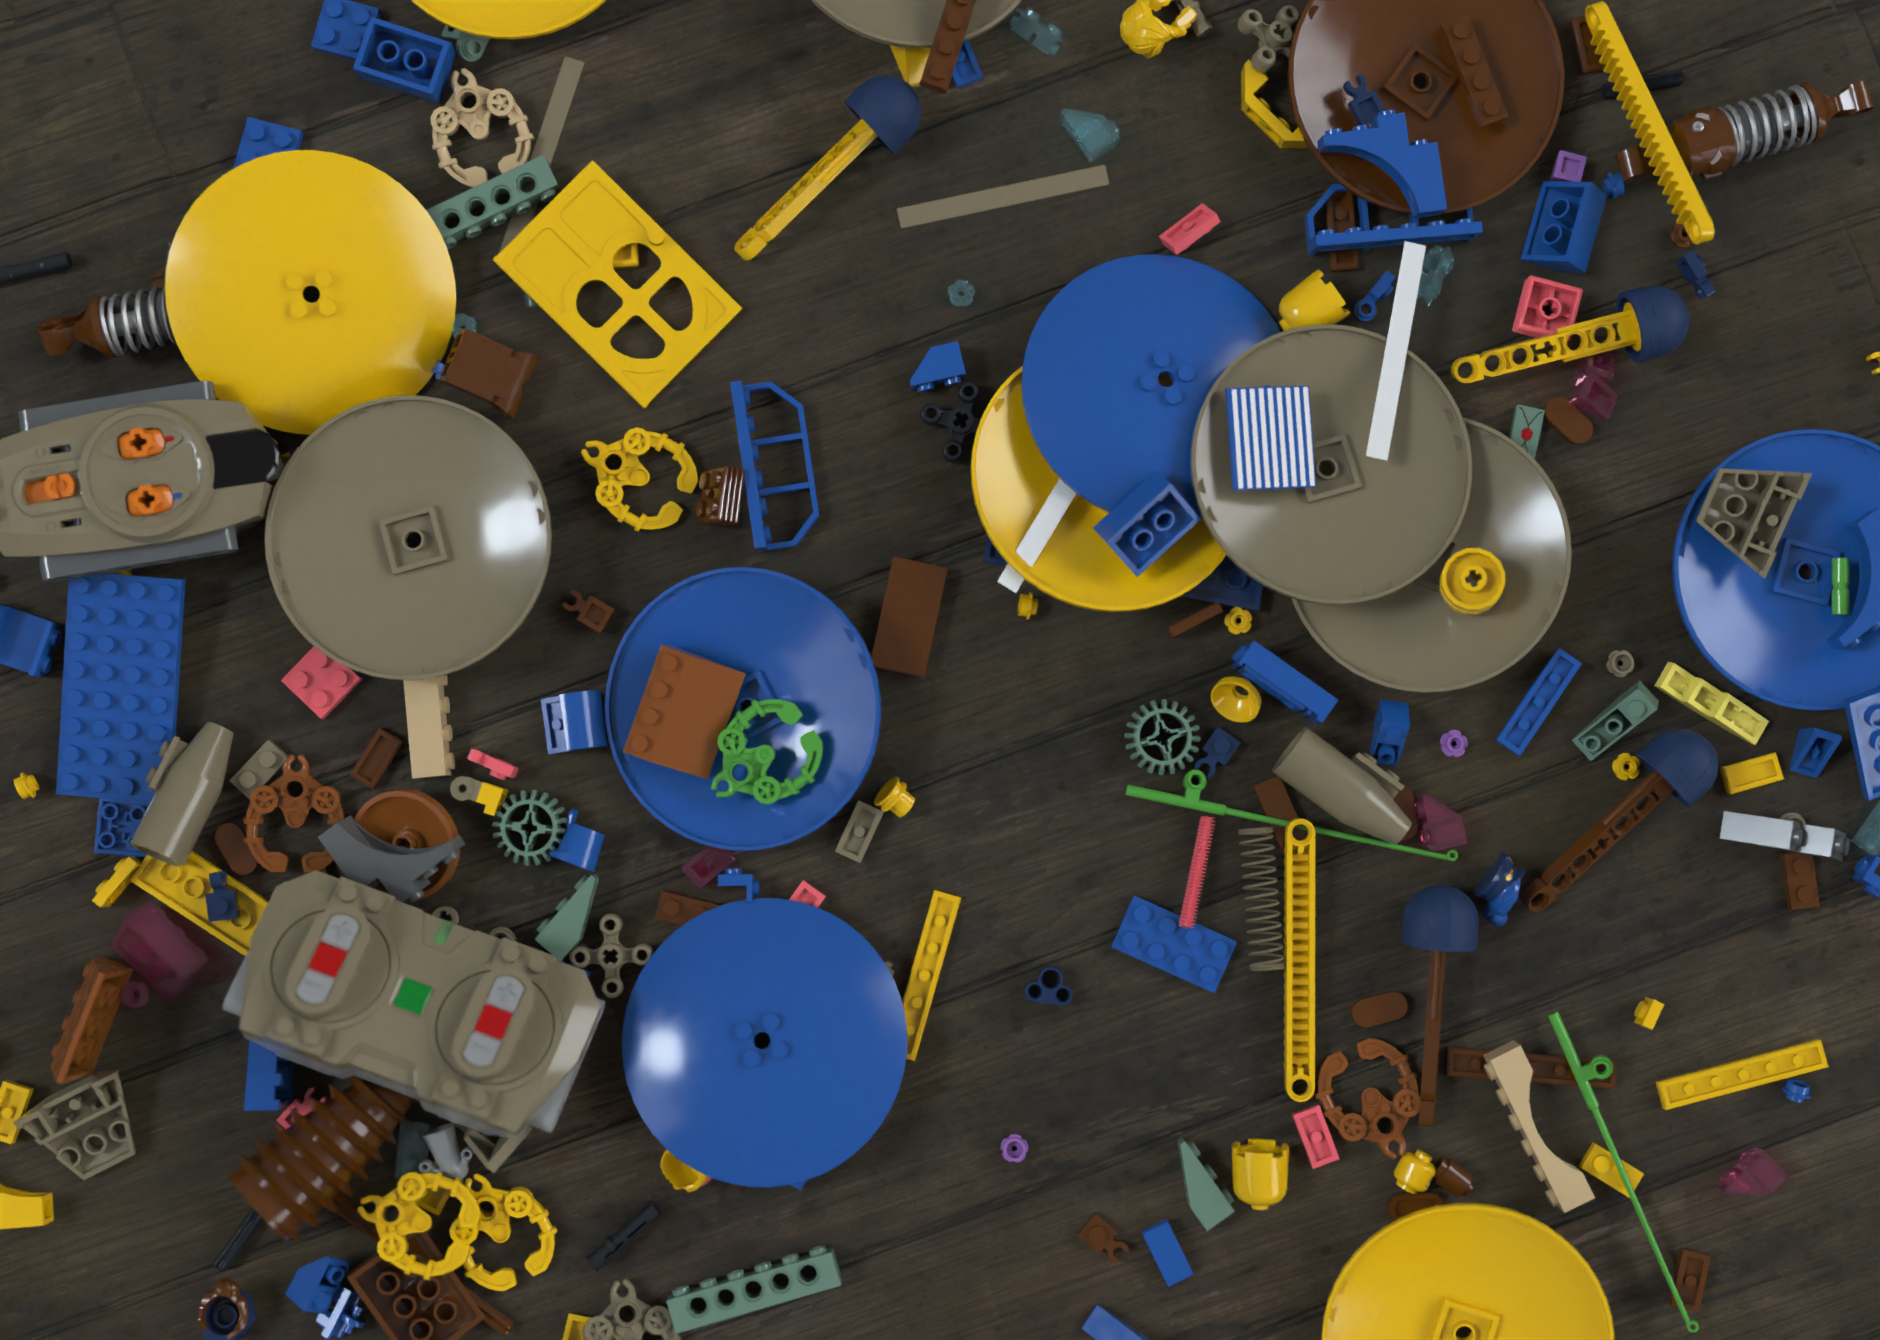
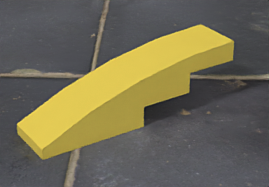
M1667 663L1655 684V687L1678 702L1752 745H1756L1769 722L1729 693L1721 692L1702 678L1694 677L1675 663Z

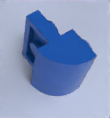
M601 690L566 693L541 699L548 754L608 746Z

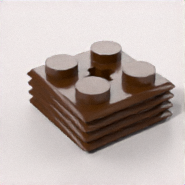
M726 465L707 469L701 474L699 487L702 489V497L696 505V516L699 517L700 524L705 523V525L710 524L717 527L733 525L739 522L745 475L743 468H733V466L728 467Z

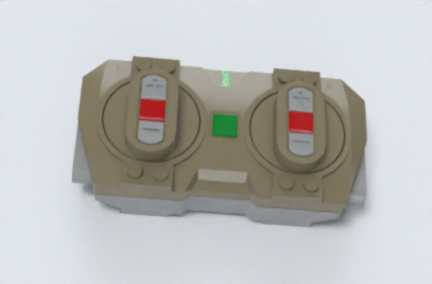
M315 870L276 886L251 937L248 953L226 995L223 1010L241 1016L239 1029L246 1039L275 1052L279 1057L341 1079L351 1076L360 1077L418 1099L424 1110L437 1114L439 1117L489 1136L494 1134L518 1140L530 1125L552 1133L600 1021L606 1001L596 998L585 970L560 962L553 955L504 937L499 939L480 931L467 929L424 913L419 908L397 901L395 896L344 877L338 879Z

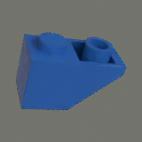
M958 341L934 346L929 349L910 380L911 391L917 390L918 393L934 390L935 385L944 383L945 387L960 384L961 379H965L966 373Z
M1380 699L1374 719L1370 756L1377 761V764L1398 765L1410 728L1408 703Z
M325 1256L298 1268L285 1295L303 1311L326 1314L351 1262L346 1259Z

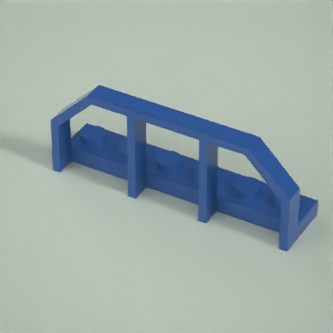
M1341 184L1331 185L1305 216L1308 256L1322 251L1363 248V251H1369L1372 247L1404 245L1405 241L1421 244L1466 240V243H1471L1483 233L1482 221L1474 222L1472 208L1464 210V219L1456 220L1455 224H1445V221L1440 220L1429 222L1428 226H1419L1418 218L1412 219V215L1409 214V223L1402 224L1400 228L1390 229L1389 225H1379L1370 230L1367 201L1358 197L1361 227L1348 228L1344 233H1335L1333 229L1322 230L1318 232V235H1315L1313 216L1333 192L1349 191Z
M742 381L730 382L742 466L745 471L744 480L755 550L761 553L797 547L820 516L803 404L771 381L744 386ZM771 390L798 410L801 433L751 440L750 432H755L753 415L748 416L746 405L751 404L750 393ZM802 440L809 482L759 489V487H764L762 472L761 470L756 471L755 460L759 459L758 447ZM810 489L813 513L792 541L767 544L772 542L769 525L764 526L763 515H767L768 512L766 499L760 497Z

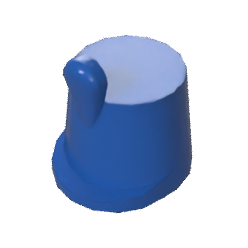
M571 809L568 814L567 831L557 851H550L549 856L595 872L605 835L574 824L578 816V810Z

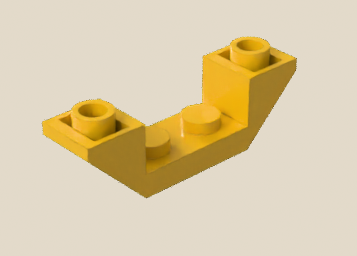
M1248 60L1241 71V110L1280 148H1308L1299 128L1292 133L1289 124L1283 118H1277L1270 112L1271 108L1265 100L1255 97L1265 87L1268 78L1266 77V72L1259 73L1255 71L1251 61Z

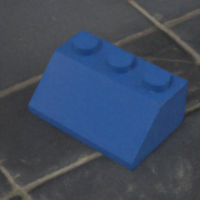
M1543 181L1521 260L1562 273L1585 274L1607 194L1592 182Z
M1156 470L1097 523L1093 529L1138 577L1201 519L1173 485Z

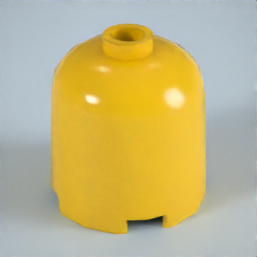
M1319 269L1281 299L1279 313L1282 320L1279 321V324L1284 331L1308 325H1335L1350 315L1348 309H1342V306L1346 303L1331 282L1325 284L1320 279L1324 275Z
M1262 1138L1248 1139L1247 1145H1240L1239 1141H1235L1232 1144L1233 1188L1238 1199L1250 1204L1251 1208L1256 1210H1266L1269 1208V1205L1276 1204L1283 1199L1288 1185V1144L1284 1143L1282 1147L1276 1146V1140Z

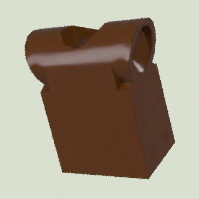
M467 328L461 329L456 336L438 382L487 402L500 413L514 420L523 399V384L532 377L540 356L514 351Z

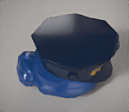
M1504 852L1486 870L1472 893V896L1483 897L1488 901L1487 906L1482 909V915L1490 924L1495 926H1502L1507 922V914L1518 899L1521 877L1526 872L1525 868L1516 869L1513 867L1514 864L1509 854L1506 855Z

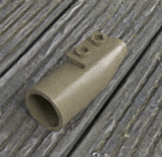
M207 722L189 744L179 740L180 738L174 736L171 742L165 740L158 753V756L162 757L158 768L152 766L145 779L146 782L150 783L147 791H154L155 794L130 842L133 848L167 864L184 868L222 791L234 735L233 732L218 724Z
M1304 727L1295 736L1272 769L1274 774L1339 822L1393 845L1401 841L1412 825L1409 818L1393 800L1397 793L1404 788V785L1398 782L1400 778L1395 773L1387 769L1383 771L1376 765L1377 761L1367 753L1360 754L1358 752L1349 759L1307 727Z

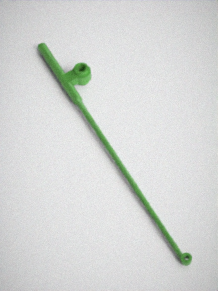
M1191 770L1184 776V796L1129 784L1125 793L1127 796L1222 816L1227 814L1285 827L1290 822L1288 820L1227 808L1226 805L1200 800V792L1206 785V776L1199 770ZM1191 778H1196L1199 784L1193 785ZM1303 824L1294 827V829L1308 831ZM1314 826L1315 833L1434 857L1450 862L1458 858V853L1455 850H1450L1445 855Z
M1553 1012L1548 1015V1018L1586 1105L1595 1117L1687 1329L1692 1333L1697 1332L1699 1329L1698 1322L1688 1317L1598 1109L1599 1103L1589 1083V1080L1594 1078H1608L1613 1072V1063L1609 1057L1601 1054L1593 1057L1589 1063L1582 1065L1559 1012ZM1602 1063L1606 1065V1069L1599 1070L1596 1066Z

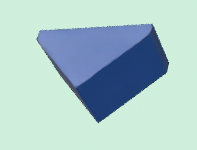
M1817 728L1799 729L1789 766L1790 771L1817 778L1841 742L1842 735Z

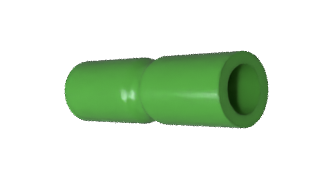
M1849 558L1832 559V615L1835 616L1850 615V590L1848 588L1850 583Z

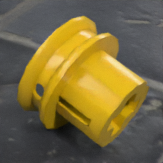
M895 776L888 780L879 790L875 797L874 805L881 806L883 812L891 810L901 818L912 808L915 798L905 791L907 784L900 782L899 778Z

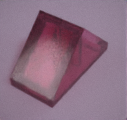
M1616 349L1583 357L1575 379L1600 388L1611 382L1615 372Z
M1588 372L1577 380L1569 401L1577 409L1609 421L1619 395L1594 373Z
M707 846L683 865L681 869L700 890L736 859L727 849Z

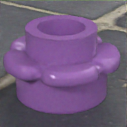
M1450 730L1447 734H1443L1440 739L1441 750L1446 756L1460 757L1465 753L1464 749L1468 746V740L1466 736L1461 735L1460 731ZM1452 741L1456 742V746H1452Z
M1012 1134L1009 1138L1003 1139L1000 1146L1003 1151L1002 1156L1009 1162L1022 1161L1026 1157L1025 1153L1028 1152L1027 1141L1021 1139V1136L1017 1134ZM1012 1146H1016L1017 1150L1013 1151Z

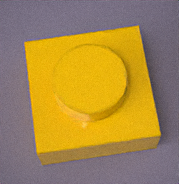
M1645 997L1644 1001H1641L1636 1007L1634 1023L1653 1030L1664 1004L1655 999Z

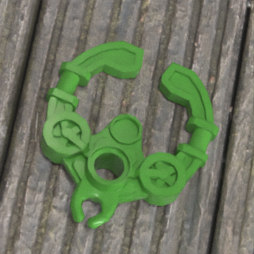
M755 699L743 712L738 711L728 727L718 736L717 744L720 751L723 752V770L713 778L710 788L712 791H715L720 781H726L729 785L728 790L716 792L717 798H728L740 791L754 795L755 799L760 803L772 804L790 795H797L800 788L807 783L811 784L815 781L814 776L819 769L823 757V741L815 730L807 732L800 737L801 748L808 758L805 766L803 765L799 768L802 774L794 780L787 777L784 780L785 782L780 783L775 777L766 776L767 769L775 759V750L769 745L746 748L748 740L743 731L745 728L751 727L749 721L758 714L764 717L767 713L776 712L782 722L795 725L802 718L803 713L796 704L789 701L768 699L758 702ZM740 764L745 765L748 769V775L742 781L738 780L735 776V769Z

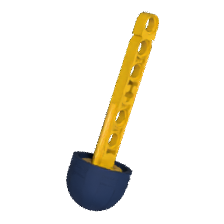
M891 75L872 77L856 88L844 100L847 107L860 121L757 221L753 229L750 228L737 241L734 250L743 260L748 261L754 258L767 245V242L785 228L875 138L893 155L908 142L919 125L921 108L916 92L907 82Z
M1646 286L1623 291L1617 297L1615 314L1557 328V333L1487 350L1480 355L1472 354L1460 357L1453 362L1451 374L1456 381L1471 383L1483 380L1484 375L1494 377L1560 359L1564 363L1625 347L1629 357L1635 363L1656 359L1670 354L1681 345L1689 329V312L1683 299L1676 292L1668 288ZM1600 327H1604L1608 332L1607 339L1602 343H1598L1594 338L1595 331ZM1577 334L1581 339L1580 346L1575 350H1570L1567 346V340L1571 335ZM1545 342L1553 346V349L1548 352L1549 356L1544 353L1534 354L1532 349L1544 348ZM1518 348H1523L1526 352V359L1521 364H1516L1512 359L1513 352ZM1491 355H1496L1499 359V366L1494 371H1488L1485 366L1486 359ZM1464 362H1468L1472 366V373L1467 378H1461L1458 374V368Z

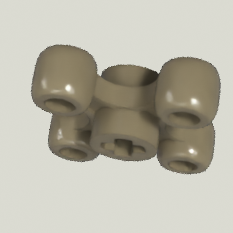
M1291 5L1282 7L1276 14L1275 21L1271 24L1265 23L1262 20L1261 14L1255 9H1248L1240 16L1237 23L1239 31L1244 35H1255L1260 39L1258 43L1259 49L1251 59V65L1255 71L1259 73L1269 71L1275 63L1276 56L1279 54L1286 55L1289 60L1291 38L1293 35L1292 29L1296 26L1300 17L1295 7Z
M609 913L602 917L599 924L600 930L604 935L602 946L598 949H590L582 945L576 946L570 952L569 960L577 968H585L593 963L602 966L605 971V979L602 982L601 990L604 996L613 999L619 997L624 991L625 985L620 976L621 967L628 962L645 966L654 954V949L646 943L638 944L633 948L623 946L619 941V933L623 926L622 919L617 914ZM609 919L615 922L613 930L607 927ZM615 949L618 952L615 956L618 960L609 962L606 959L608 956L606 951ZM640 950L647 952L645 960L639 957ZM578 952L584 953L585 960L583 962L577 959ZM610 982H614L617 985L616 992H612L609 989Z

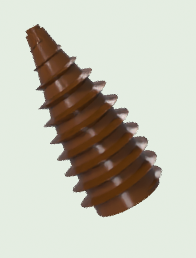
M355 1076L349 1077L351 1086L343 1090L328 1084L331 1095L330 1099L322 1103L309 1097L312 1111L304 1116L290 1110L294 1124L286 1129L272 1124L276 1137L269 1143L254 1138L258 1152L251 1158L237 1153L240 1167L228 1177L245 1199L286 1242L290 1238L301 1241L299 1230L305 1224L320 1229L316 1214L322 1208L336 1213L333 1198L338 1192L353 1197L349 1182L354 1175L368 1180L364 1165L369 1159L383 1163L379 1148L384 1141L397 1145L393 1130L398 1122L409 1125L405 1114L413 1102L419 1103L418 1099Z

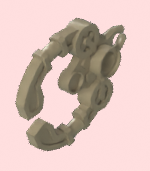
M628 1279L623 1280V1285L628 1289V1294L625 1297H620L617 1294V1290L621 1283L619 1280L614 1281L610 1290L611 1304L600 1316L587 1320L582 1332L583 1340H609L610 1337H613L615 1340H641L644 1331L651 1335H661L663 1340H681V1337L675 1333L669 1310L664 1306L651 1307L637 1299L635 1287ZM624 1306L629 1307L633 1313L632 1320L629 1323L623 1322L619 1317V1311Z

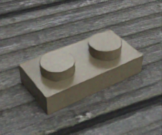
M267 740L229 781L250 800L251 793L257 787L267 785L281 771L288 755L272 740Z
M858 800L835 852L861 863L884 812Z

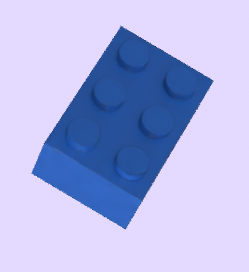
M371 17L353 70L363 80L439 104L457 52L448 41Z

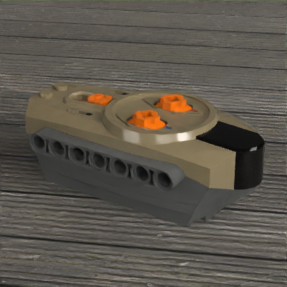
M212 381L191 382L21 410L18 412L20 432L0 439V552L5 557L12 559L39 560L43 582L68 580L236 552L239 550L237 535L247 530L255 529L257 524L265 518L275 485L291 455L288 448L279 439L270 435L248 406L240 402L216 400L214 382Z

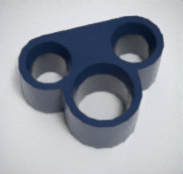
M1054 966L1042 968L1038 973L1037 981L1028 982L1024 988L1026 997L1033 1002L1066 1005L1070 1003L1073 997L1071 989L1063 984L1061 972ZM1047 971H1054L1058 975V981L1053 986H1046L1042 982V976ZM1033 985L1038 986L1040 990L1036 996L1029 993V988ZM1060 989L1067 991L1065 999L1057 997V992Z

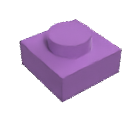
M1560 150L1556 156L1551 180L1581 182L1587 157Z

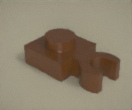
M571 590L569 593L577 598L576 604L570 606L563 602L562 606L570 612L579 611L580 614L577 620L602 634L616 610L591 595L587 602H585L579 592Z
M1095 1212L1077 1233V1236L1098 1254L1105 1248L1108 1257L1114 1263L1119 1262L1117 1256L1113 1254L1115 1248L1121 1247L1126 1252L1129 1250L1124 1241L1113 1239L1117 1231Z

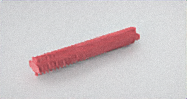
M1201 817L1200 825H1198V836H1196V846H1194L1191 870H1189L1188 876L1189 880H1187V890H1185V900H1183V910L1181 911L1180 924L1178 925L1180 927L1194 928L1192 925H1195L1192 922L1196 921L1193 918H1196L1194 916L1197 915L1195 911H1198L1195 909L1198 908L1196 904H1199L1197 901H1200L1197 898L1201 897L1198 894H1201L1199 891L1202 890L1199 887H1203L1200 885L1203 884L1201 880H1204L1201 877H1205L1202 875L1205 873L1203 870H1206L1203 867L1207 866L1204 865V863H1207L1205 860H1208L1205 857L1209 856L1206 853H1209L1207 851L1210 849L1208 846H1211L1208 843L1212 842L1209 841V839H1212L1210 836H1213L1210 833L1214 832L1211 831V829H1214L1212 826H1215L1212 823L1216 822L1213 821V819H1216L1213 817Z

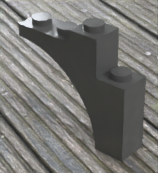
M351 815L337 822L318 836L347 879L373 889L383 884L388 893L395 896L397 901L405 902L408 900L410 904L425 894L422 889L430 884L427 878L439 870L436 865L441 861L446 865L460 855L457 850L465 845L462 838L458 835L450 841L433 847H400L380 840L370 834Z

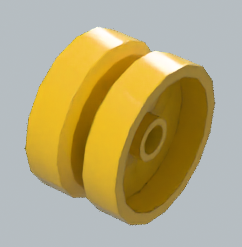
M1466 548L1456 552L1446 561L1439 579V591L1444 602L1453 611L1463 615H1478L1488 611L1500 598L1505 586V571L1501 562L1491 552L1481 548ZM1474 579L1477 582L1476 587H1472L1471 582L1466 583V580Z

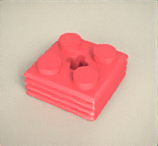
M1529 276L1524 282L1512 328L1513 332L1538 338L1557 333V328L1575 324L1583 290L1544 278ZM1546 305L1549 306V311L1553 312L1549 316L1545 315V311L1542 310Z

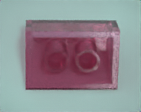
M148 901L124 919L110 944L168 1004H171L202 973L209 962L205 952L200 947L195 946L186 937L185 932L180 927L175 926L166 917L165 912L161 908L156 907L151 901Z

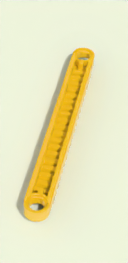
M1604 1L1588 5L1585 10V17L1593 36L1590 44L1597 46L1595 54L1602 55L1599 62L1600 64H1606L1603 70L1604 73H1611L1608 81L1615 83L1612 88L1613 91L1620 92L1617 100L1624 101L1621 108L1622 110H1628L1626 119L1633 120L1630 125L1631 129H1638L1635 137L1642 139L1639 144L1640 147L1647 148L1644 156L1651 157L1648 164L1649 166L1656 167L1653 175L1660 176L1658 185L1665 186L1662 194L1670 196L1667 204L1674 205L1671 212L1672 214L1679 215L1676 223L1684 225L1689 238L1694 244L1698 245L1711 241L1714 237L1712 220L1609 7Z
M1295 818L1286 826L1284 848V963L1286 966L1284 972V1070L1287 1094L1295 1101L1304 1102L1312 1097L1315 1090V829L1308 820ZM1303 824L1306 826L1308 834L1305 839L1296 840L1293 837L1292 831L1296 825ZM1298 1079L1305 1080L1307 1082V1090L1303 1094H1295L1292 1090L1294 1081Z

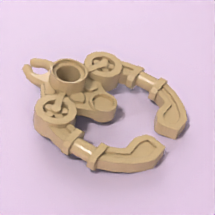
M466 68L461 69V74L468 78V83L465 86H460L457 82L459 72L453 71L450 80L453 94L445 106L435 109L430 117L433 127L432 147L434 151H437L440 169H445L460 183L474 188L488 181L486 170L477 166L462 169L458 165L456 158L451 159L447 148L452 146L448 137L456 133L460 125L464 126L476 140H484L489 135V119L492 114L498 118H510V126L516 125L519 137L515 138L517 144L515 153L504 156L498 163V168L502 174L527 162L531 149V140L534 139V136L529 132L526 123L528 121L527 116L523 114L515 103V99L509 91L503 88L492 91L478 86L474 75ZM470 95L475 96V106L469 109L464 108V99Z

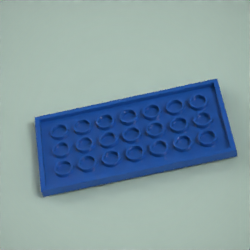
M104 573L69 579L56 794L151 802L155 792L147 791L150 783L146 782L145 779L152 766L158 768L162 760L158 753L165 740L171 742L173 737L176 736L186 579Z

